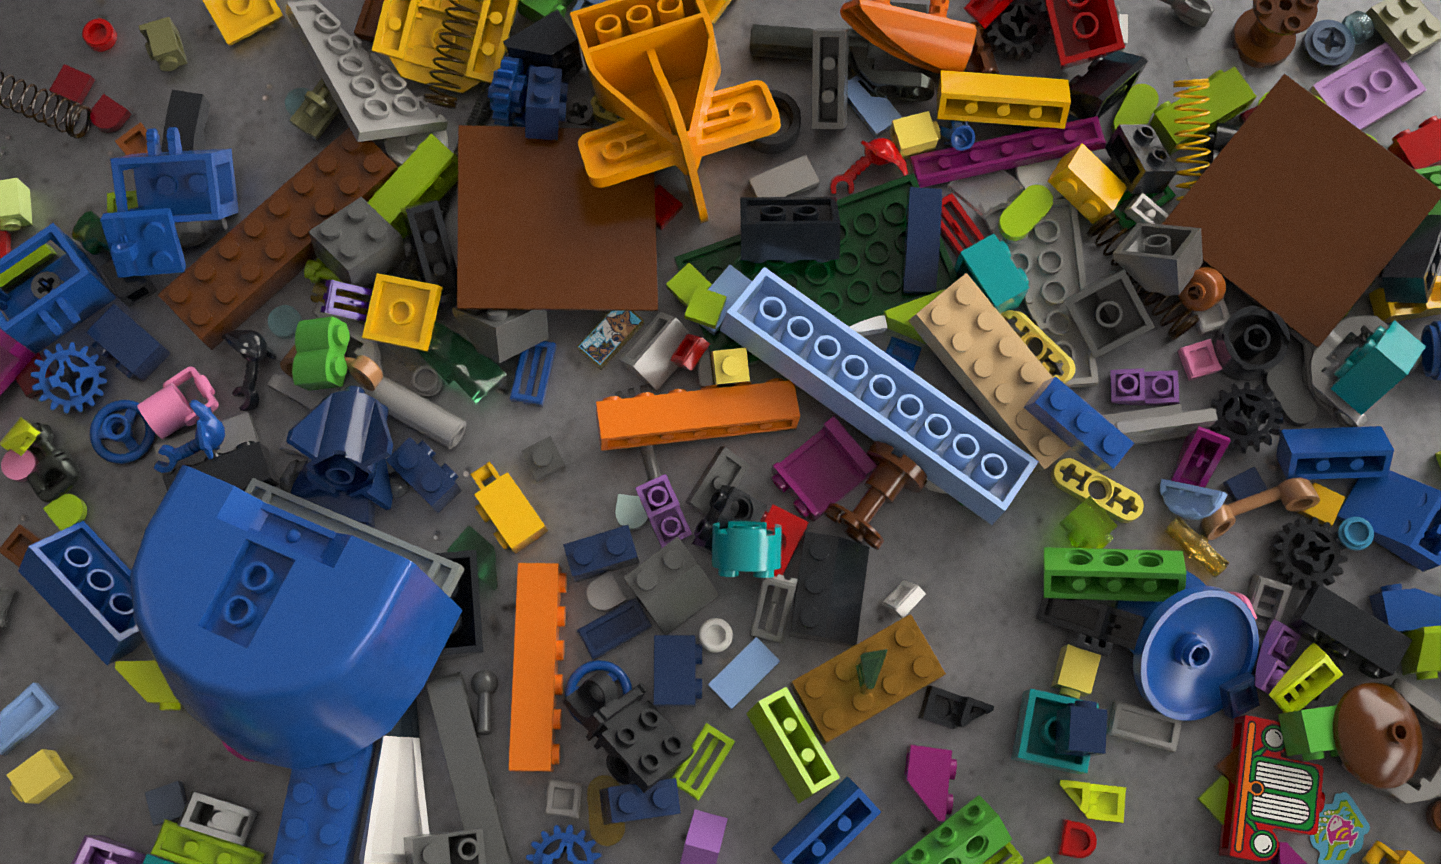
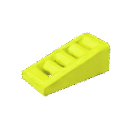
M1312 643L1268 695L1283 713L1300 711L1339 679L1343 673L1319 646ZM1300 684L1302 687L1297 692L1295 687ZM1287 693H1290L1293 697L1289 703L1284 698Z

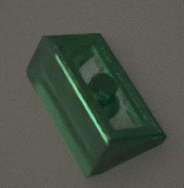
M888 649L862 653L856 660L855 665L859 687L863 695L868 694L874 689Z

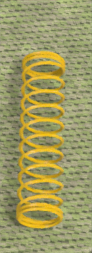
M1208 78L1173 82L1174 88L1202 86L1175 92L1173 96L1203 99L1176 105L1174 107L1175 110L1205 112L1174 120L1175 123L1205 125L1178 131L1174 134L1179 137L1205 138L1174 147L1179 150L1205 151L1200 154L1176 158V162L1205 164V166L1177 171L1176 175L1200 177L1201 173L1187 172L1206 169L1210 165L1206 161L1186 160L1208 155L1211 152L1209 149L1185 146L1204 143L1211 138L1206 135L1184 133L1207 129L1211 125L1206 122L1183 121L1206 116L1210 111L1199 108H1182L1205 103L1210 100L1207 96L1183 95L1184 93L1207 89L1210 86ZM1196 181L1180 183L1175 187L1191 189L1192 186L1189 185H1194ZM1184 196L1177 197L1176 200L1181 201Z

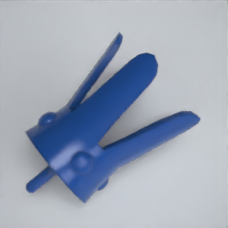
M949 120L952 129L939 126L941 135L950 140L945 141V145H950L957 150L964 151L969 149L975 142V132L969 126L968 121H964L963 124L961 121Z

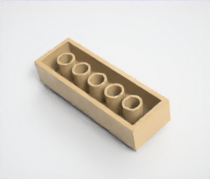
M967 273L908 320L1002 436L1039 461L1033 469V473L1045 470L1071 448L1023 408L1042 383L1053 377Z

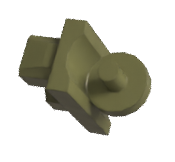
M322 78L312 91H307L304 95V102L289 120L292 125L315 140H318L323 135L326 128L340 112Z

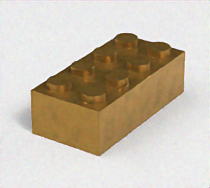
M910 614L791 681L790 686L822 743L826 744L940 679L946 673L913 616Z

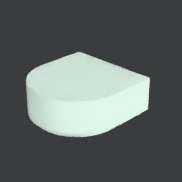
M618 494L615 510L618 523L621 526L628 525L632 531L642 528L647 523L648 517L639 496Z

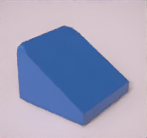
M892 336L885 353L913 372L922 347Z

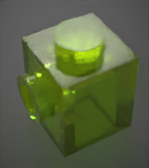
M1091 496L1059 523L1068 533L1066 537L1075 548L1091 549L1094 547L1096 549H1103L1114 539L1110 533L1118 526Z

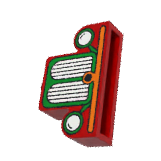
M1243 715L1234 718L1230 751L1239 743L1240 748L1235 785L1228 780V793L1224 825L1221 828L1219 856L1245 861H1268L1277 854L1279 848L1278 838L1273 830L1296 835L1317 834L1319 814L1325 806V794L1322 792L1324 768L1319 764L1281 757V753L1286 749L1280 722Z

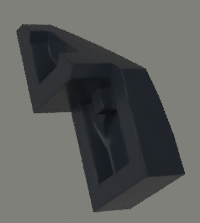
M927 686L918 718L948 729H955L957 727H964L976 718L992 712L994 706L935 686Z

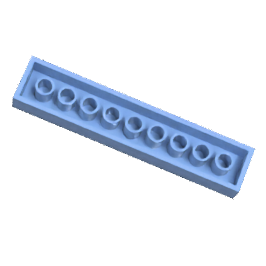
M765 267L725 315L720 328L721 332L746 348L869 438L892 446L894 448L891 452L892 454L900 458L903 454L909 457L921 467L929 481L991 525L1006 511L1039 462Z

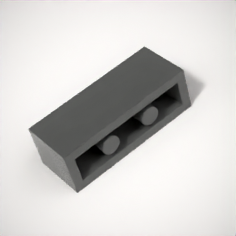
M817 28L813 30L812 129H844L847 126L849 28Z

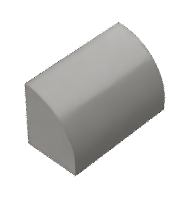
M659 312L618 360L639 380L658 391L678 368L670 359L685 336L691 333L676 317Z

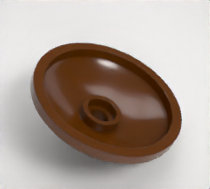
M1373 682L1356 685L1342 696L1334 714L1333 735L1338 754L1348 771L1363 784L1376 789L1396 788L1409 781L1419 766L1423 746L1421 727L1409 703L1393 688Z

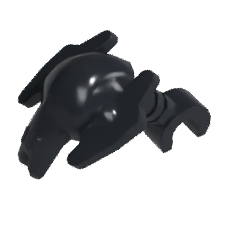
M253 330L230 331L224 334L222 339H225L234 350L247 360L243 385L235 388L232 394L235 397L246 396L245 403L239 407L240 411H253L259 404V394L255 389L259 372L258 362L266 358V356L276 360L277 355L273 353L272 349L267 347L265 338L259 332Z

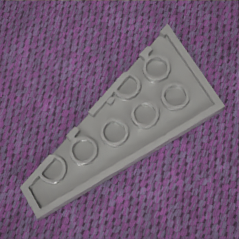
M318 0L287 2L286 14L357 142L446 130L448 120L442 114L436 116L428 108L429 102H425L422 96L416 97L406 88L407 82L375 53L369 54L362 48L363 42L356 35L349 36L341 28V22Z
M1066 198L1053 199V205L1049 213L1029 234L1021 240L1011 241L1000 234L998 221L1002 212L1012 202L980 204L979 211L990 234L994 233L999 241L1002 240L1007 244L1011 252V260L1017 268L1023 269L1028 277V286L1030 288L1022 301L1032 322L1074 361L1075 374L1070 381L1064 384L1069 388L1096 386L1099 383L1096 358L1093 357L1064 302L1065 299L1087 286L1077 209ZM1050 359L1057 375H1063L1064 372L1061 368L1064 363H1055Z

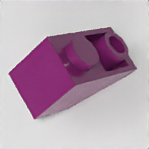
M909 745L906 751L903 781L934 821H945L946 815H951L953 809V794H948L949 779L955 780L957 759H952V750Z

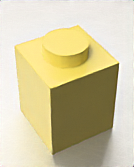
M929 111L892 120L889 132L892 142L897 146L905 160L910 159V156L935 151L937 142L941 138L937 121H932Z
M746 348L710 352L713 385L750 381Z
M1069 644L1062 647L1051 687L1060 689L1059 695L1080 699V696L1090 695L1101 655Z
M41 749L7 774L12 783L10 790L20 802L32 804L41 803L73 779V776L57 752L47 749Z

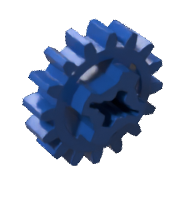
M505 56L504 60H501L500 69L498 68V70L494 71L492 83L488 90V98H490V108L494 110L492 119L495 120V125L513 127V121L517 114H522L524 111L528 86L527 76L523 74L525 68L523 59Z
M74 342L70 343L68 350H63L60 343L56 344V353L54 354L45 349L43 355L46 360L36 359L34 365L40 368V371L31 372L30 374L31 378L39 381V383L32 386V391L41 390L43 393L38 401L42 403L50 400L49 410L51 411L55 410L58 405L63 406V414H68L70 407H75L78 413L83 412V403L93 407L95 402L92 396L102 397L104 394L98 388V385L107 383V379L99 377V374L105 371L106 367L95 365L99 355L96 354L88 357L86 355L88 352L87 346H84L80 352L76 351ZM70 357L83 361L87 366L81 368L71 363ZM56 360L58 368L56 374L45 378L48 366ZM65 368L69 371L70 375L76 374L78 376L73 383V390L67 382L61 383L60 378L64 375ZM92 379L90 390L82 397L80 387L83 381ZM58 389L66 393L69 400L58 398L51 391Z
M555 825L553 829L554 835L552 836L548 832L542 831L541 836L544 841L542 843L532 841L531 845L536 849V853L526 855V859L532 861L533 864H555L556 859L562 858L564 853L568 854L567 859L573 862V864H594V860L602 857L601 853L592 852L591 848L597 843L596 840L593 839L586 842L584 838L587 831L584 829L578 835H575L574 825H568L566 833H562L560 826ZM561 839L558 850L552 854L544 853L551 843ZM575 842L583 848L587 861L580 859L574 851Z

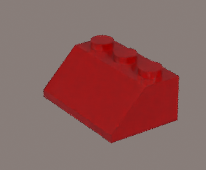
M1044 0L1061 70L1088 63L1125 49L1114 0Z

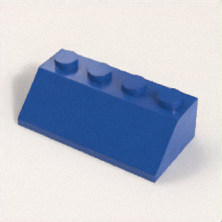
M84 521L28 546L18 572L107 666L133 652L145 641L134 621L131 570Z

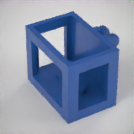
M169 127L167 131L169 152H161L158 131L156 128H151L146 132L148 153L131 154L110 159L117 212L170 208L174 222L220 220L239 213L231 148L182 151L178 128ZM133 169L138 206L128 209L123 171Z
M54 223L0 259L1 274L50 240L66 253L8 294L0 289V309L9 319L7 321L0 311L1 329L35 354L118 298L84 250ZM41 272H53L59 276L61 281H64L63 284L55 289L53 288L50 293L41 299L34 296L31 291L32 280Z

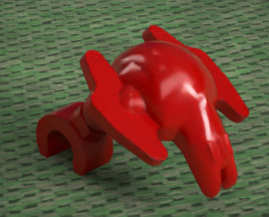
M876 138L869 143L862 140L860 143L864 146L865 156L860 157V160L852 164L851 168H848L844 174L834 176L829 184L832 194H836L838 182L845 181L847 183V192L852 194L854 191L853 182L870 164L879 166L894 163L903 176L908 175L906 161L897 146L890 139Z

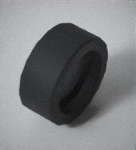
M769 90L776 107L788 115L789 127L780 136L762 137L747 143L754 150L764 154H777L787 150L796 142L801 126V111L796 101L787 93L779 90Z

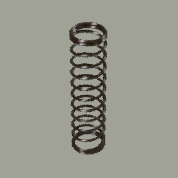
M449 0L457 7H448L445 9V12L455 20L442 21V25L451 32H442L438 35L442 41L449 45H438L435 47L440 54L446 57L432 59L435 65L444 70H431L429 72L434 79L442 83H427V88L438 95L424 94L423 100L440 107L456 109L457 98L439 92L429 85L461 89V86L443 80L433 73H445L463 77V73L449 69L437 63L436 60L467 64V61L453 57L439 48H452L467 52L471 50L446 40L442 35L458 36L472 40L474 39L473 36L456 31L445 25V23H459L472 27L477 25L452 15L448 10L466 11L477 15L480 12Z
M0 70L2 74L0 105L3 108H11L13 112L22 113L26 118H34L37 123H45L50 128L56 127L59 132H67L70 137L75 139L83 137L88 132L92 123L90 118L92 111L86 105L81 106L78 102L70 105L68 98H63L59 101V95L53 93L48 96L46 88H42L37 92L35 84H30L26 87L24 79H19L15 82L13 74L4 77V72ZM8 77H12V88L9 94L1 100L2 86ZM19 82H23L24 88L21 97L12 105L13 91ZM30 87H34V97L28 107L23 110L24 96ZM42 91H45L44 104L34 114L36 99ZM53 96H56V106L51 115L45 118L47 104ZM8 98L10 106L3 104ZM64 101H67V111L61 121L57 123L56 118L59 107ZM20 103L21 111H18L13 107ZM78 105V108H76V109L73 111V113H72V115H71V117H70V119H69V122H68V118H69V115H70L71 110L74 108V106ZM31 107L32 115H27L25 112ZM86 109L87 119L85 125L78 134H74V126L81 116V111ZM43 111V120H38L36 116ZM53 115L55 125H51L47 122L49 119L53 117ZM64 120L65 130L58 127Z
M1115 212L1101 217L1086 232L1088 237L1099 234L1095 241L1096 246L1108 243L1103 250L1104 256L1113 254L1115 250L1108 253L1106 251L1117 238L1127 231V228H1124L1113 237L1098 243L1104 233L1119 221V218H1116L1117 214ZM1112 259V261H1111V265H1112V266L1119 265L1117 262L1114 263L1115 260ZM1134 281V282H1132V285H1135V284H1137L1138 282H1137V281ZM1139 285L1136 289V293L1138 296L1149 292L1144 290L1138 293L1139 290L1142 288L1141 285ZM1150 292L1144 299V306L1159 301L1151 312L1152 316H1157L1169 310L1160 320V326L1168 325L1177 320L1167 334L1171 337V340H1175L1200 320L1198 315H1194L1174 329L1192 312V309H1188L1163 323L1183 300H1178L1161 311L1154 313L1169 296L1161 295L1146 303L1155 293Z

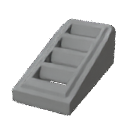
M1253 574L1247 598L1250 600L1255 614L1269 618L1268 624L1256 621L1257 628L1267 633L1274 619L1281 622L1292 586ZM1263 588L1275 591L1274 598L1263 595ZM1259 601L1272 604L1271 611L1257 607ZM1259 636V647L1262 646L1264 637Z

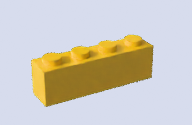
M945 70L940 72L937 90V119L1065 129L1071 104L1069 82L1066 79Z

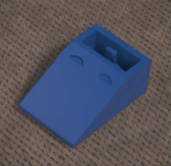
M1389 470L1388 477L1358 478L1342 504L1337 518L1341 521L1350 517L1364 518L1373 527V541L1422 572L1440 566L1441 491Z

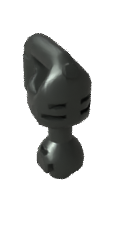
M37 422L31 426L40 431L41 434L31 446L40 449L45 457L36 465V471L27 476V481L40 500L52 502L72 489L78 482V479L81 478V473L77 462H75L69 451L57 449L53 444L54 433L48 424L41 425ZM63 474L65 475V477L62 478L53 487H51L50 489L48 488L50 482H53Z

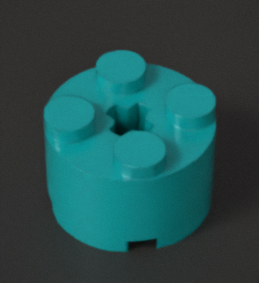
M729 521L728 528L720 529V522L712 524V567L718 569V576L737 577L739 576V571L753 572V577H774V570L781 568L782 526L775 524V530L767 529V522Z

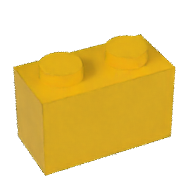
M1083 143L1061 158L1047 180L1092 224L1104 215L1114 211L1127 188Z

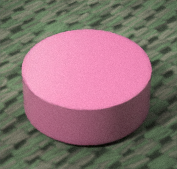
M11 449L4 455L1 461V469L6 477L16 482H26L27 476L36 471V465L39 461L36 455L29 450L20 456Z

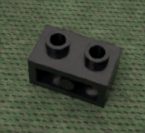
M1119 124L1105 146L1130 194L1163 193L1178 171L1150 124Z

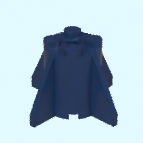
M348 386L345 388V391L332 393L322 399L315 408L288 432L286 442L308 457L292 486L291 494L301 497L317 489L331 494H335L336 489L347 490L346 496L362 494L384 510L391 509L393 495L386 458L392 454L393 441L386 423L389 413L388 407L365 394L364 389L358 386Z

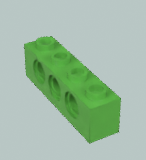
M1044 547V598L1164 602L1172 595L1184 590L1186 586L1187 573L1183 551Z
M978 795L891 864H982L1010 842L1012 838L1000 816Z

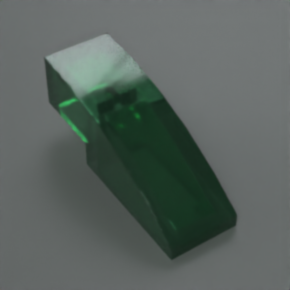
M436 321L428 352L415 349L449 385L455 381L475 403H478L492 391L507 375L490 358L478 353L472 343Z

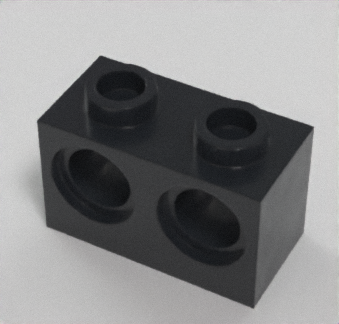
M722 485L711 497V508L708 514L696 526L694 531L695 539L692 544L712 555V524L720 522V529L728 528L729 521L759 522L767 505L736 487ZM736 500L739 510L735 516H732L730 507Z

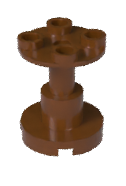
M1253 0V8L1245 11L1238 18L1231 31V40L1233 39L1234 51L1237 57L1245 64L1255 68H1265L1266 65L1272 66L1274 64L1277 66L1284 62L1295 47L1296 34L1307 30L1314 22L1318 12L1317 4L1319 0Z
M875 441L866 453L877 467L864 483L868 491L855 509L851 512L839 504L830 502L824 511V515L836 524L842 523L847 527L845 534L859 544L864 540L876 550H879L883 545L884 539L869 523L883 503L892 504L903 487L920 493L928 482L926 480V473L913 460L904 454L901 458L892 454L891 452L894 448L880 441Z

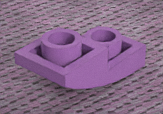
M1144 368L1110 370L1112 403L1151 406L1179 404L1178 370L1144 372Z
M666 474L635 487L661 548L676 537H679L681 540L692 535Z
M1275 619L1272 621L1263 640L1255 674V686L1266 694L1272 691L1290 669L1285 663L1296 650L1297 643L1301 638L1295 631Z

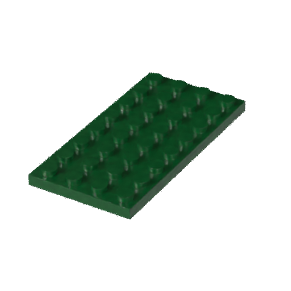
M914 173L837 200L841 223L839 259H831L829 262L824 263L814 260H798L793 263H786L781 260H766L762 263H752L748 260H741L740 234L674 257L678 272L690 263L711 284L718 279L729 265H732L751 281L765 267L848 327L861 321L881 316L888 309L930 295L903 293L907 194L909 187L920 188ZM941 236L936 292L943 289L946 290L959 279ZM699 324L704 339L710 343L708 347L709 353L718 350L744 348L721 332L720 329L715 335H712ZM747 350L748 367L763 362Z

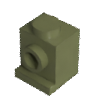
M170 17L138 25L140 32L147 40L145 43L147 53L151 61L156 60L158 62L160 70L173 71L178 66L188 63L179 31Z

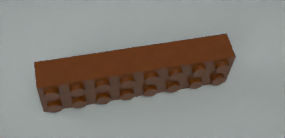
M346 129L157 295L205 345L213 350L224 340L222 339L224 334L236 330L305 268L309 259L315 260L317 258L308 231L360 197L368 202L374 193L398 170L397 165L372 140L357 142L351 129Z

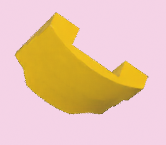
M384 0L372 51L388 56L402 78L423 84L430 82L442 83L434 79L429 72L431 70H444L435 65L432 59L446 57L440 54L435 47L438 45H449L442 41L438 35L442 32H451L442 25V21L455 20L446 14L445 9L457 6L453 5L449 0ZM453 0L466 8L479 11L480 14L477 15L459 10H448V12L477 26L472 27L459 23H445V25L466 35L473 36L474 39L451 35H442V37L471 51L439 48L453 57L467 61V64L436 60L437 63L463 73L464 76L445 73L433 74L443 80L461 86V89L437 85L430 86L463 94L481 82L491 84L494 71L501 67V60H503L505 54L503 41L509 38L519 0H483V2Z

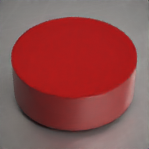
M98 18L89 21L84 26L82 37L92 50L104 52L114 46L117 40V33L107 20Z

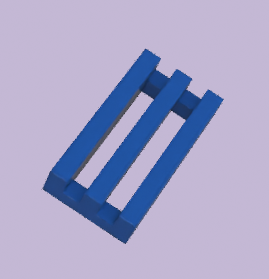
M543 341L534 346L535 352L525 395L519 393L530 348L520 353L510 395L511 402L517 403L519 401L527 405L535 404L537 407H543L557 347L556 343ZM545 348L547 349L537 397L532 394L542 350Z

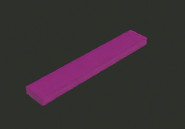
M1098 116L1067 122L1065 129L1043 127L974 142L969 149L964 151L950 147L910 156V163L921 188L1062 158L1082 143L1090 151L1105 149L1106 141Z

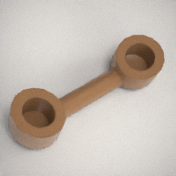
M295 345L280 362L281 369L292 378L293 361L297 353ZM364 355L357 356L356 359L345 357L347 370L350 371L353 378L367 390L374 391L383 379L382 371L375 361Z
M1301 477L1291 478L1281 482L1276 487L1228 505L1223 504L1214 514L1202 519L1201 527L1207 539L1213 540L1226 533L1236 521L1234 516L1280 499L1286 510L1293 512L1303 511L1316 506L1320 502V498L1309 480Z

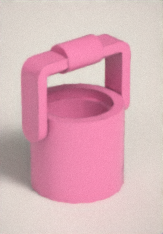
M192 366L187 367L164 382L163 389L137 405L146 422L162 440L184 425L192 426L197 423V420H200L190 407L189 401L178 388L179 385L190 378H194V383L201 395L208 400V403L205 405L208 408L211 407L212 412L218 408L219 404L214 397V388L207 377L201 375Z

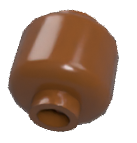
M1208 266L1200 267L1194 272V276L1178 295V298L1183 300L1182 304L1187 309H1192L1196 312L1205 311L1217 305L1223 299L1226 291L1225 280L1216 269Z

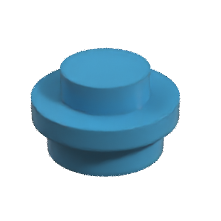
M1350 517L1340 524L1338 538L1347 549L1359 551L1367 548L1372 543L1374 530L1371 524L1364 518Z

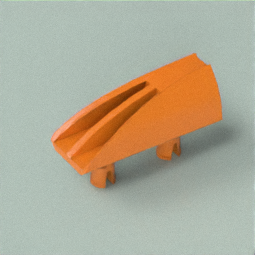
M852 0L843 4L840 9L842 19L875 46L903 61L940 74L941 70L964 71L971 55L977 32L974 24L947 18L949 0H930L928 14L892 6L890 0Z

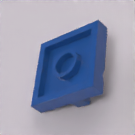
M170 208L103 213L100 221L118 278L183 273L185 271L186 262Z

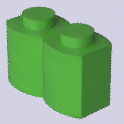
M333 316L299 321L295 333L297 353L292 368L294 385L308 391L342 387L347 373V363L344 354L350 339L349 330L345 322Z

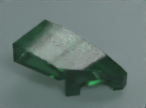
M468 525L446 551L477 550L478 577L495 591L498 583L494 546Z

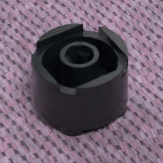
M1249 306L1236 311L1218 329L1212 339V344L1222 370L1230 378L1238 381L1254 380L1267 374L1284 359L1287 354L1288 344L1290 343V333L1286 323L1277 313L1271 310L1268 312L1256 306Z

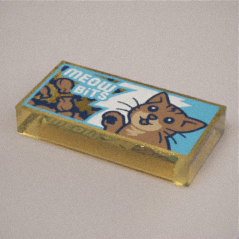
M609 311L576 346L577 350L602 370L645 324L644 320L634 311Z

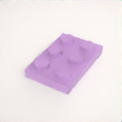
M1385 42L1317 82L1309 89V92L1319 97L1326 105L1362 131L1421 96L1427 89L1406 61L1403 62L1389 44Z

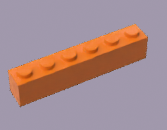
M773 378L760 384L739 382L732 387L723 388L717 385H709L696 391L674 389L669 391L668 394L660 395L645 392L633 398L621 399L619 396H610L596 402V420L601 451L796 429L800 419L795 384L790 380L784 381L782 378Z
M518 563L509 771L554 772V765H560L561 745L555 744V730H561L562 709H556L557 695L563 694V674H558V661H564L565 643L564 640H559V627H565L566 607L560 606L561 593L567 592V573H562L559 563Z

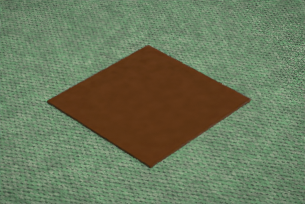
M1284 73L1162 225L1201 228L1203 261L1216 269L1268 311L1271 310L1277 313L1289 327L1319 348L1441 199V189Z
M458 125L457 309L658 311L654 172L607 187H594L589 181L578 147V140L583 134L597 130L596 128H559L558 140L525 138V127Z

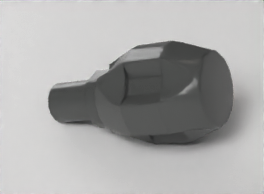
M1160 0L1172 6L1171 9L1175 10L1174 12L1181 21L1195 27H1205L1215 10V7L1208 0Z
M225 218L208 221L174 222L181 247L185 248L199 245L209 236H212L213 232L227 229Z

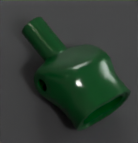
M88 211L75 224L72 230V238L80 242L82 247L93 255L99 254L103 248L110 253L100 221L101 218L94 212Z

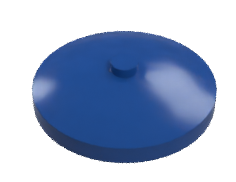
M1214 586L1190 587L1172 595L1160 604L1144 624L1134 650V679L1144 700L1163 715L1182 721L1202 719L1223 709L1219 685L1246 672L1251 674L1256 663L1259 635L1251 610L1235 595Z

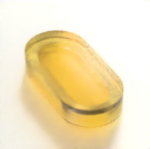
M608 775L594 778L587 788L590 832L593 839L603 846L617 844L625 834V822L603 825L599 790L620 786L615 778Z

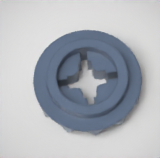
M1321 20L1314 23L1307 30L1303 38L1305 40L1303 50L1309 53L1310 61L1315 60L1321 63V67L1329 65L1335 68L1339 64L1346 63L1355 48V41L1351 31L1344 24L1335 20ZM1330 35L1331 46L1333 47L1329 52H1326L1323 42Z

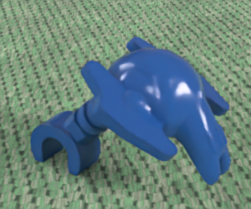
M191 400L189 405L200 419L197 420L195 439L178 448L162 445L158 453L167 456L170 462L166 463L158 460L154 465L156 471L161 473L170 472L178 461L200 450L206 453L209 460L214 457L213 450L220 449V445L224 441L225 427L212 413L211 407L208 408L198 400Z

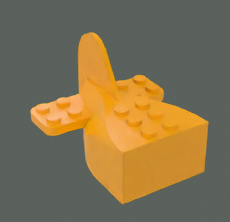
M608 0L570 12L584 63L599 104L607 111L625 119L587 132L579 138L578 147L590 183L594 187L603 188L675 165L684 175L700 224L708 222L707 209L697 172L701 158L705 155L772 135L780 129L779 112L767 84L760 80H753L713 92L721 74V63L713 26L703 0Z

